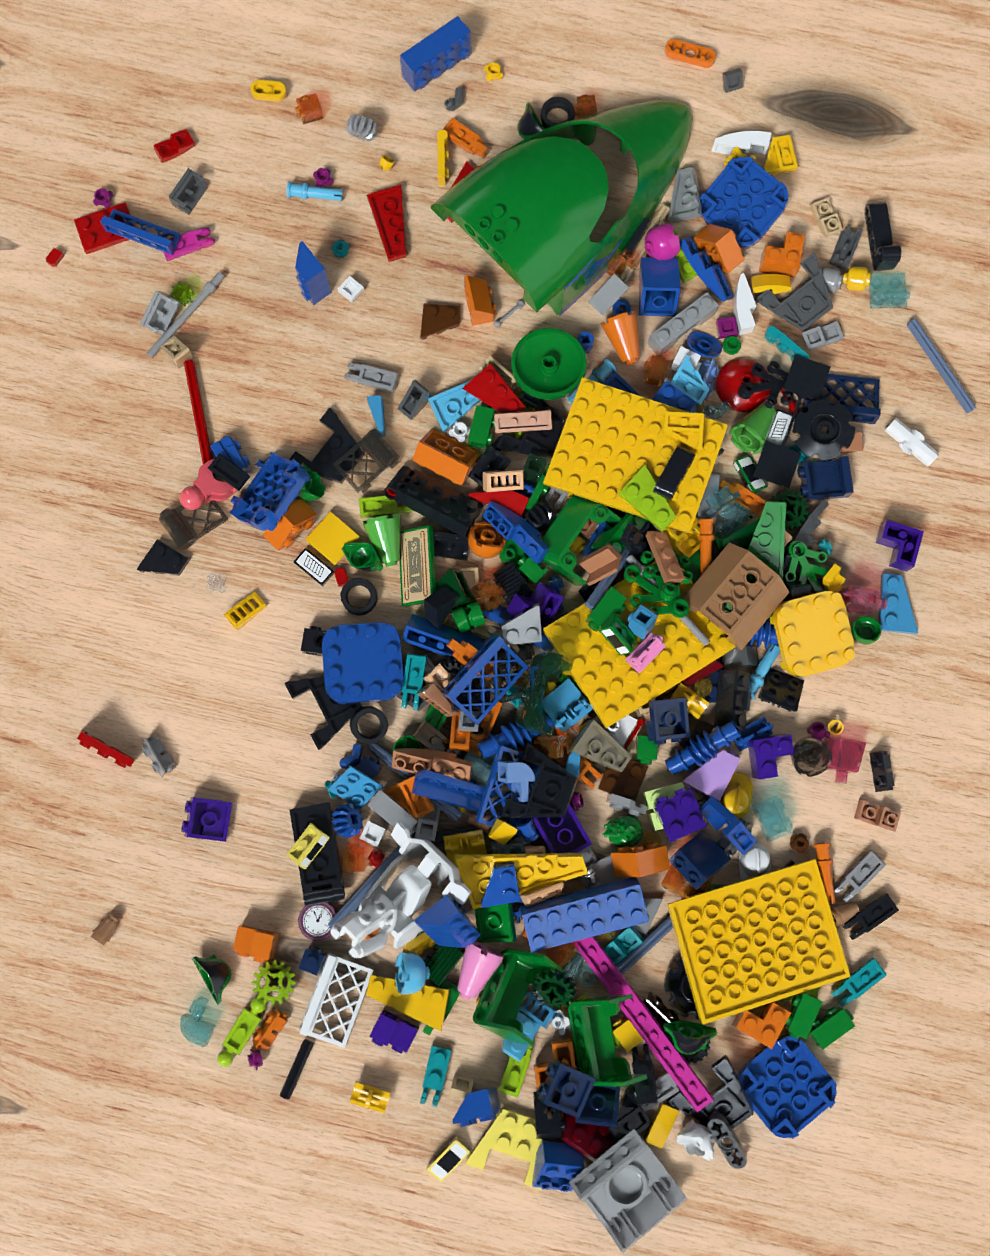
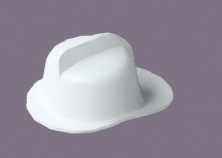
M756 842L744 855L739 852L741 881L771 872L769 851L761 843Z

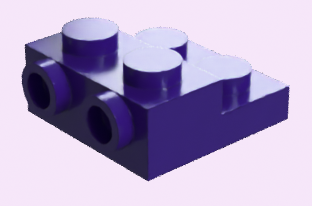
M685 787L675 791L676 796L668 799L666 795L657 799V804L653 805L670 843L707 826L692 790H686Z
M191 797L190 801H186L185 812L188 813L187 821L183 820L181 832L185 833L184 837L226 842L232 802Z

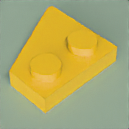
M790 134L773 137L764 170L770 175L797 171L798 164Z
M665 411L663 433L698 452H702L704 413Z
M424 932L406 943L402 953H415L420 956L429 947L436 945V943Z

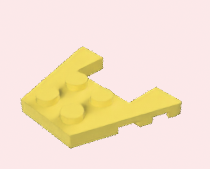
M502 1108V1113L497 1115V1119L492 1122L474 1151L467 1158L466 1165L484 1170L489 1150L492 1149L530 1162L524 1184L532 1186L536 1153L542 1143V1139H536L535 1118Z

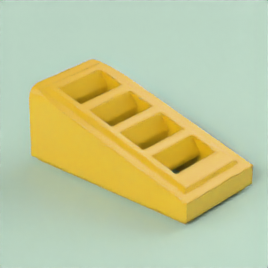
M254 591L223 615L236 630H239L265 609L267 605ZM254 599L258 603L259 607L256 608L251 602V600ZM248 604L253 611L249 612L245 605ZM242 609L247 615L243 617L239 610ZM236 614L241 620L237 622L233 615Z

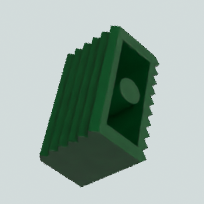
M436 944L433 947L435 953L431 957L427 955L424 959L426 967H429V979L438 986L442 984L464 955V952L458 947L439 946Z

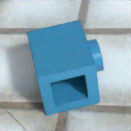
M640 605L636 611L629 615L627 619L629 622L628 628L633 634L644 640L655 626L657 614Z

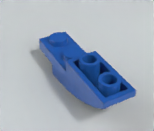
M493 501L489 502L483 517L506 540L512 539L536 564L541 563L549 550V547L540 539L542 534L516 513Z

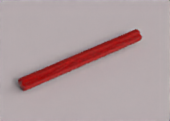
M186 360L184 368L202 463L204 464L213 459L195 363L193 360Z

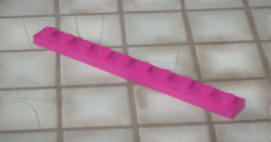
M593 936L572 942L610 995L632 994L633 998L619 1002L621 1010L696 1112L711 1103L714 1097L683 1055L676 1049L674 1043L597 939Z

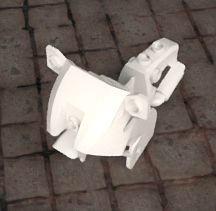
M400 821L397 822L391 836L401 847L399 850L401 855L388 866L360 903L359 910L351 911L334 924L331 929V935L335 939H339L346 933L353 939L352 948L349 953L354 958H362L382 949L387 942L388 933L395 937L393 945L395 949L404 946L424 933L415 923L412 916L421 909L431 887V882L428 880L431 874L435 875L438 879V889H441L442 885L450 879V883L442 895H448L452 900L455 899L461 905L466 902L471 893L464 883H460L459 869L431 841L411 838L409 829ZM425 857L418 868L410 865L394 879L387 891L384 890L387 882L401 862ZM380 928L375 937L362 942L368 934Z

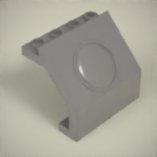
M635 1129L569 1182L578 1198L582 1202L585 1201L622 1253L687 1200V1197Z

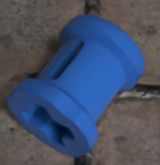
M588 331L581 332L577 340L583 347L584 352L589 353L592 350L594 337Z
M520 818L516 822V827L521 830L525 842L536 840L540 834L539 830L535 829L532 818Z

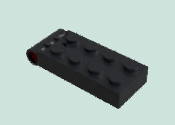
M402 466L384 489V494L388 499L399 502L464 538L479 517L484 506L414 468L412 470L408 466Z
M327 802L289 809L295 842L310 823L329 836L327 843L306 869L298 866L305 906L345 899L335 830H333L334 823L331 822L333 820L331 804ZM321 874L324 875L323 880L320 879Z

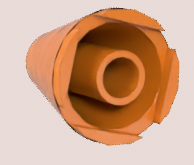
M632 311L633 315L629 316L628 312L610 317L607 319L608 323L606 324L604 321L601 322V326L621 362L626 363L627 366L637 363V359L640 358L636 311Z

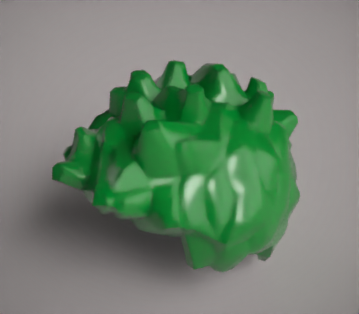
M302 463L301 465L307 470L310 478L303 484L298 496L307 503L308 501L311 502L322 498L326 487L322 484L321 476Z
M627 814L610 820L609 823L604 825L607 829L602 834L604 837H608L609 841L613 842L617 847H633L641 840L643 829L637 818Z

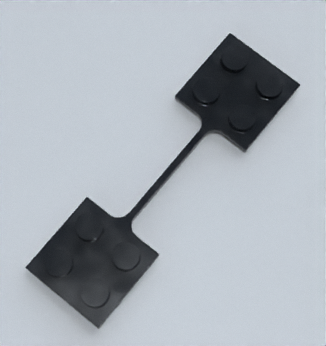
M797 355L794 356L783 390L796 394L798 401L783 443L775 445L765 442L753 477L790 488L801 453L788 449L786 442L801 399L820 400L831 366Z

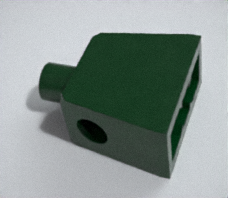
M451 568L436 583V591L447 586L460 596L452 610L458 607L465 608L467 604L476 601L463 572Z

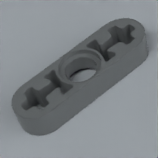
M720 1113L711 1114L708 1118L707 1127L726 1160L733 1168L741 1169L745 1167L747 1153L728 1121ZM728 1137L733 1142L731 1144H724L722 1139Z

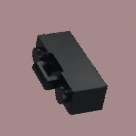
M719 670L714 728L718 725L722 727L730 721H734L740 731H745L746 711H750L751 691H748L750 673L738 670Z

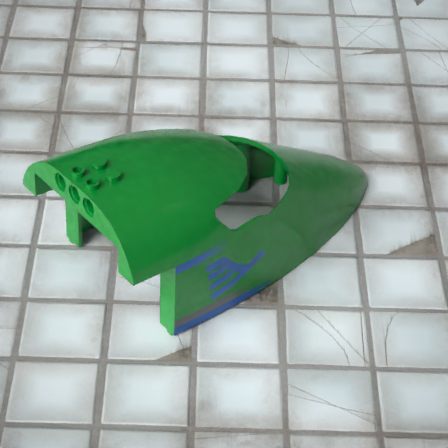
M653 100L597 112L555 125L524 139L477 167L431 205V209L443 221L450 216L524 289L523 300L533 310L538 312L543 306L548 304L557 315L561 316L621 257L643 219L649 220L658 208L677 173L688 146L692 125L690 108L687 104L675 100ZM599 126L609 130L621 139V153L628 154L631 151L637 165L638 181L632 204L626 215L613 225L600 242H592L589 236L605 209L609 192L607 172L602 161L592 150L585 146L594 143L597 127Z

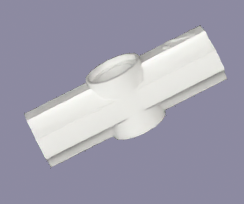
M895 418L885 429L886 433L900 443L899 447L902 451L909 455L913 454L927 467L938 457L939 453L924 441L925 438L920 432L909 429L899 419Z

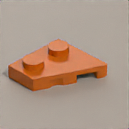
M415 776L384 790L387 795L390 794L398 801L397 804L405 808L415 819L435 810L429 798L412 794Z

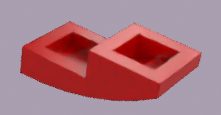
M187 129L170 134V139L154 144V151L161 163H164L193 148L195 142Z

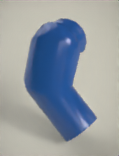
M353 744L352 754L340 760V767L347 770L350 766L355 767L361 760L363 746Z

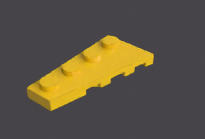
M370 975L366 996L442 1031L450 990L424 985L416 993L401 994L397 991L395 979Z

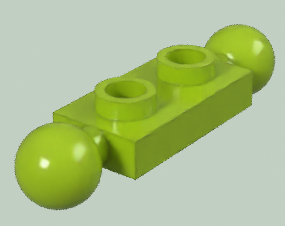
M255 997L251 1001V1010L243 1009L222 1043L227 1049L221 1051L217 1056L220 1066L227 1067L231 1065L234 1059L233 1053L241 1054L262 1020L257 1014L263 1012L267 1007V1003L266 1005L263 1004L264 998L257 1000V997Z

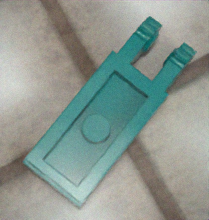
M774 326L767 327L764 334L765 339L768 340L767 342L770 344L775 343L780 352L786 353L791 357L792 362L795 355L806 359L810 358L804 350Z
M407 654L401 708L406 709L408 693L415 694L413 710H418L420 696L417 695V692L423 688L427 656Z
M872 957L850 975L851 977L844 979L830 993L835 997L847 988L850 994L839 1001V1005L843 1007L853 999L859 998L887 974L876 959Z
M432 1045L422 1086L424 1088L420 1101L421 1104H425L429 1088L436 1090L432 1104L433 1107H437L452 1049Z

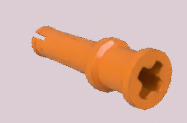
M698 519V523H700L698 539L701 541L700 577L712 563V541L715 539L713 523H715V519Z
M831 843L813 844V847L816 849V862L819 866L829 904H834L836 901L831 871L833 859H831L829 848Z

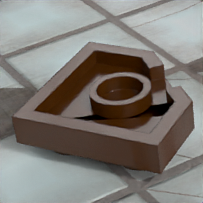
M630 760L622 772L607 769L603 773L598 789L636 801L648 766Z

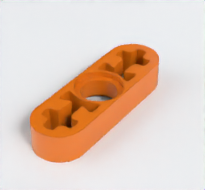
M671 39L666 43L665 54L668 58L703 68H710L715 62L716 54L712 49L677 39ZM691 50L695 53V55L693 57H689L686 55L685 52Z

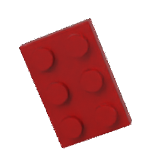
M126 202L74 219L86 254L130 240L106 231L101 224L102 217L106 216L109 218L113 209L131 215ZM116 216L115 220L125 223L123 218Z

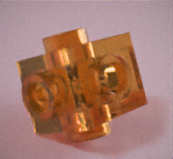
M490 578L473 586L477 595L474 598L479 606L485 610H495L504 602L502 599L504 594L501 587L496 585Z

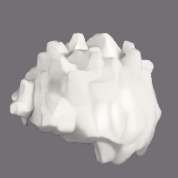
M691 1120L678 1133L676 1139L678 1144H683L686 1148V1153H689L690 1156L696 1154L708 1161L714 1159L713 1154L715 1150L712 1147L714 1145L712 1143L714 1142L712 1134L707 1131L705 1126L696 1124L694 1120Z

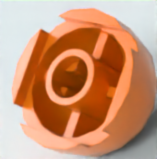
M489 522L475 523L474 527L470 528L468 534L470 550L476 556L485 559L494 558L499 555L507 541Z

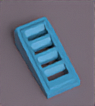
M367 396L368 405L379 435L385 437L382 396Z
M570 751L564 769L578 778L581 756Z
M527 990L525 996L528 995L529 998L523 1007L520 1006L519 1010L547 1029L557 1015V1011L550 1008L548 1004L543 1005L542 1000H536V996ZM533 1000L536 1001V1003L529 1012L527 1010L528 1007L530 1006ZM540 1005L543 1006L538 1015L535 1016L534 1013ZM547 1010L550 1011L545 1020L542 1021L541 1018Z

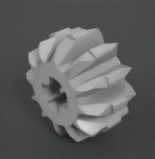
M360 114L350 115L347 121L346 130L353 137L369 142L374 140L378 126L371 118Z

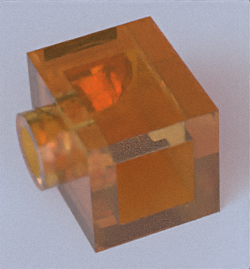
M317 93L303 95L296 99L297 107H294L297 118L301 117L303 124L324 119Z
M585 94L577 97L576 104L573 105L577 118L597 113L595 95Z
M652 355L650 361L646 360L643 369L646 375L643 382L661 388L670 361L666 360L663 356Z
M348 844V848H343V872H365L364 848H360L359 844Z
M570 942L551 947L544 955L562 968L576 955L573 951L576 947Z

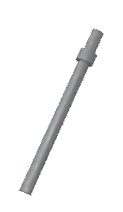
M220 272L203 286L204 289L150 348L146 353L150 358L156 355L161 349L160 346L172 337L209 294L212 295L216 290L215 287L224 278Z
M631 554L626 560L631 565H635L640 569L641 577L657 587L654 578L647 579L642 575L645 565H641ZM688 616L679 618L704 646L710 642Z

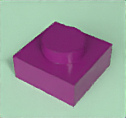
M735 317L716 320L719 339L731 336L737 337L738 330Z

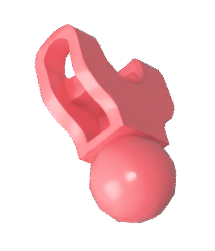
M214 458L200 466L199 477L193 482V486L186 487L181 492L180 502L187 510L199 509L203 502L206 504L211 500L225 501L237 491L225 481L221 482L214 479L215 474L208 469Z

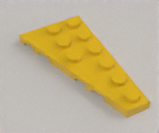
M582 853L454 855L463 883L471 891L469 900L473 910L482 907L481 899L484 897L486 885L491 878V871L494 865L514 862L519 895L588 874Z

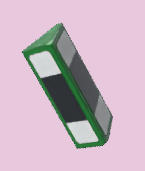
M750 455L738 458L733 462L736 471L749 491L755 494L768 487L764 480L753 477L756 465Z
M614 612L601 626L599 631L620 655L632 653L637 638Z

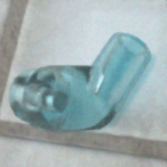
M724 401L719 407L705 405L703 413L707 417L718 419L731 408V405L727 401Z

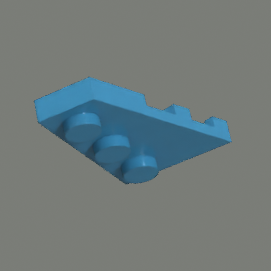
M882 574L878 620L881 631L916 635L918 630L903 576Z

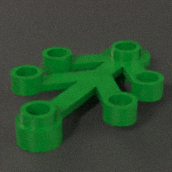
M793 541L788 547V554L791 560L788 570L783 573L784 581L792 582L796 579L795 571L799 562L801 570L798 581H802V584H805L808 579L814 593L822 592L823 590L814 573L824 577L831 568L809 564L806 557L814 558L816 562L824 563L827 560V554L824 551L816 552L807 549L802 541ZM796 547L799 549L798 553H795ZM820 554H822V556H823V558H822L821 560H819V555H820ZM791 573V579L788 580L787 575Z
M644 551L642 553L641 561L643 563L650 564L654 558L652 551ZM674 551L680 567L687 569L691 563L690 558L680 556ZM657 563L652 566H645L642 575L647 579L653 578L654 574L659 571ZM687 570L682 571L685 577L682 582L685 584L690 583L693 574ZM664 583L659 593L660 597L666 601H672L677 594L676 586L672 583Z
M629 565L625 569L624 578L626 581L635 582L651 593L649 595H632L630 604L633 607H639L642 603L664 602L668 606L657 607L650 605L648 609L654 610L657 615L672 614L676 618H684L688 615L690 607L687 601L681 597L680 583H675L677 585L675 598L672 601H666L659 594L664 585L661 575L654 574L653 578L657 584V587H655L640 576V569L637 566Z

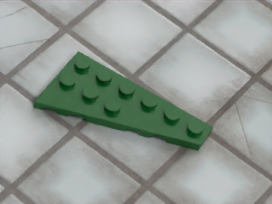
M766 501L747 550L777 573L783 581L786 502ZM747 574L746 580L753 584L756 582V577L753 574ZM727 603L724 612L730 613L732 607Z

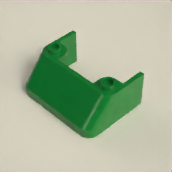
M576 495L568 498L541 537V540L549 547L542 562L574 586H583L587 582L572 571L576 566L577 558L569 550L570 546L589 519L597 524L606 521L612 527L616 526L622 519L606 506Z
M505 949L501 952L504 955L502 963L486 983L474 1011L473 1021L478 1026L509 1041L533 1046L534 1042L522 1034L523 1025L515 1020L529 984H533L536 974L539 975L541 970L546 973L549 968L552 972L558 969L559 973H562L563 969L544 954Z
M632 994L606 995L578 1000L569 1004L568 1013L571 1021L570 1025L578 1070L596 1078L593 1086L625 1087L647 1079V1074H631L629 1062L625 1058L617 1057L610 1016L617 1015L620 1008L619 1002L633 998Z

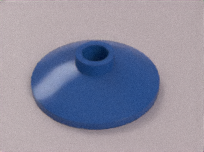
M693 332L687 337L688 346L701 356L715 358L722 352L720 343L706 333Z

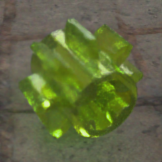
M179 282L176 286H172L173 293H170L171 297L181 302L180 304H183L184 307L189 302H192L191 296L195 294L190 289L188 283L183 285Z

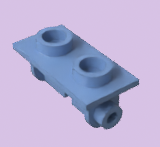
M714 359L711 362L704 360L698 371L710 389L705 400L712 393L714 378L719 373V367Z

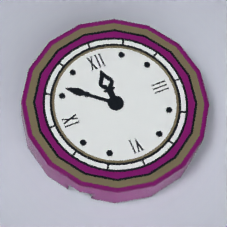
M328 902L304 906L298 917V925L302 934L314 941H321L330 937L331 928L328 923L337 914L335 908Z

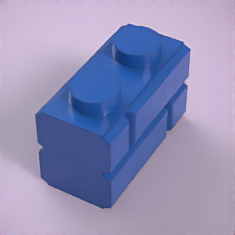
M227 436L210 446L216 457L220 453L247 474L250 472L248 466L251 464L246 455L241 456L239 450L242 448L237 439L232 440L231 436Z

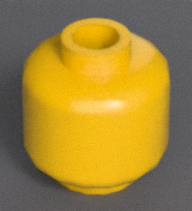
M852 266L849 268L848 273L844 272L843 284H846V288L849 291H864L870 285L871 272H868L867 267Z

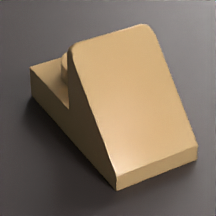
M174 335L160 346L163 352L172 359L179 369L184 366L186 360L193 358L188 347Z

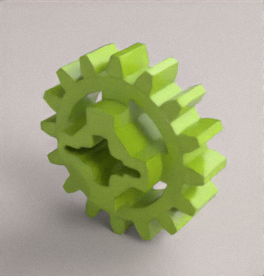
M274 960L273 965H270L267 961L265 968L259 966L260 973H254V977L257 980L252 981V985L257 986L253 989V993H259L257 1000L264 998L263 1004L266 1005L268 1001H271V1006H274L275 1001H278L281 1005L283 998L289 1000L288 993H294V989L291 986L296 985V981H291L295 977V973L289 974L291 967L289 966L285 969L284 962L279 966L276 960ZM270 970H279L280 972L271 973ZM263 977L266 985L261 989L260 981ZM269 978L272 979L273 981H275V980L277 979V980H278V983H277L278 987H276V986L270 987V980H269ZM285 978H287L288 981L286 989L282 985V981ZM277 993L279 996L272 997L268 996V994Z

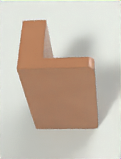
M610 543L580 560L579 564L589 573L587 580L589 586L618 571L622 555Z

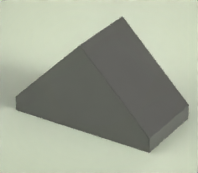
M413 380L397 409L410 420L414 419L427 405L428 398H430L429 391L418 381Z
M746 645L742 651L734 648L720 657L721 664L724 665L722 670L759 665L757 648L754 646Z

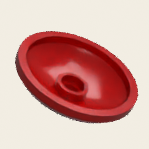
M740 358L732 360L722 367L716 378V392L725 406L737 412H751L764 403L771 390L755 392L749 399H742L738 395V389L741 384L745 383L743 381L745 378L753 385L767 382L751 373L752 367L755 364H759L758 362Z

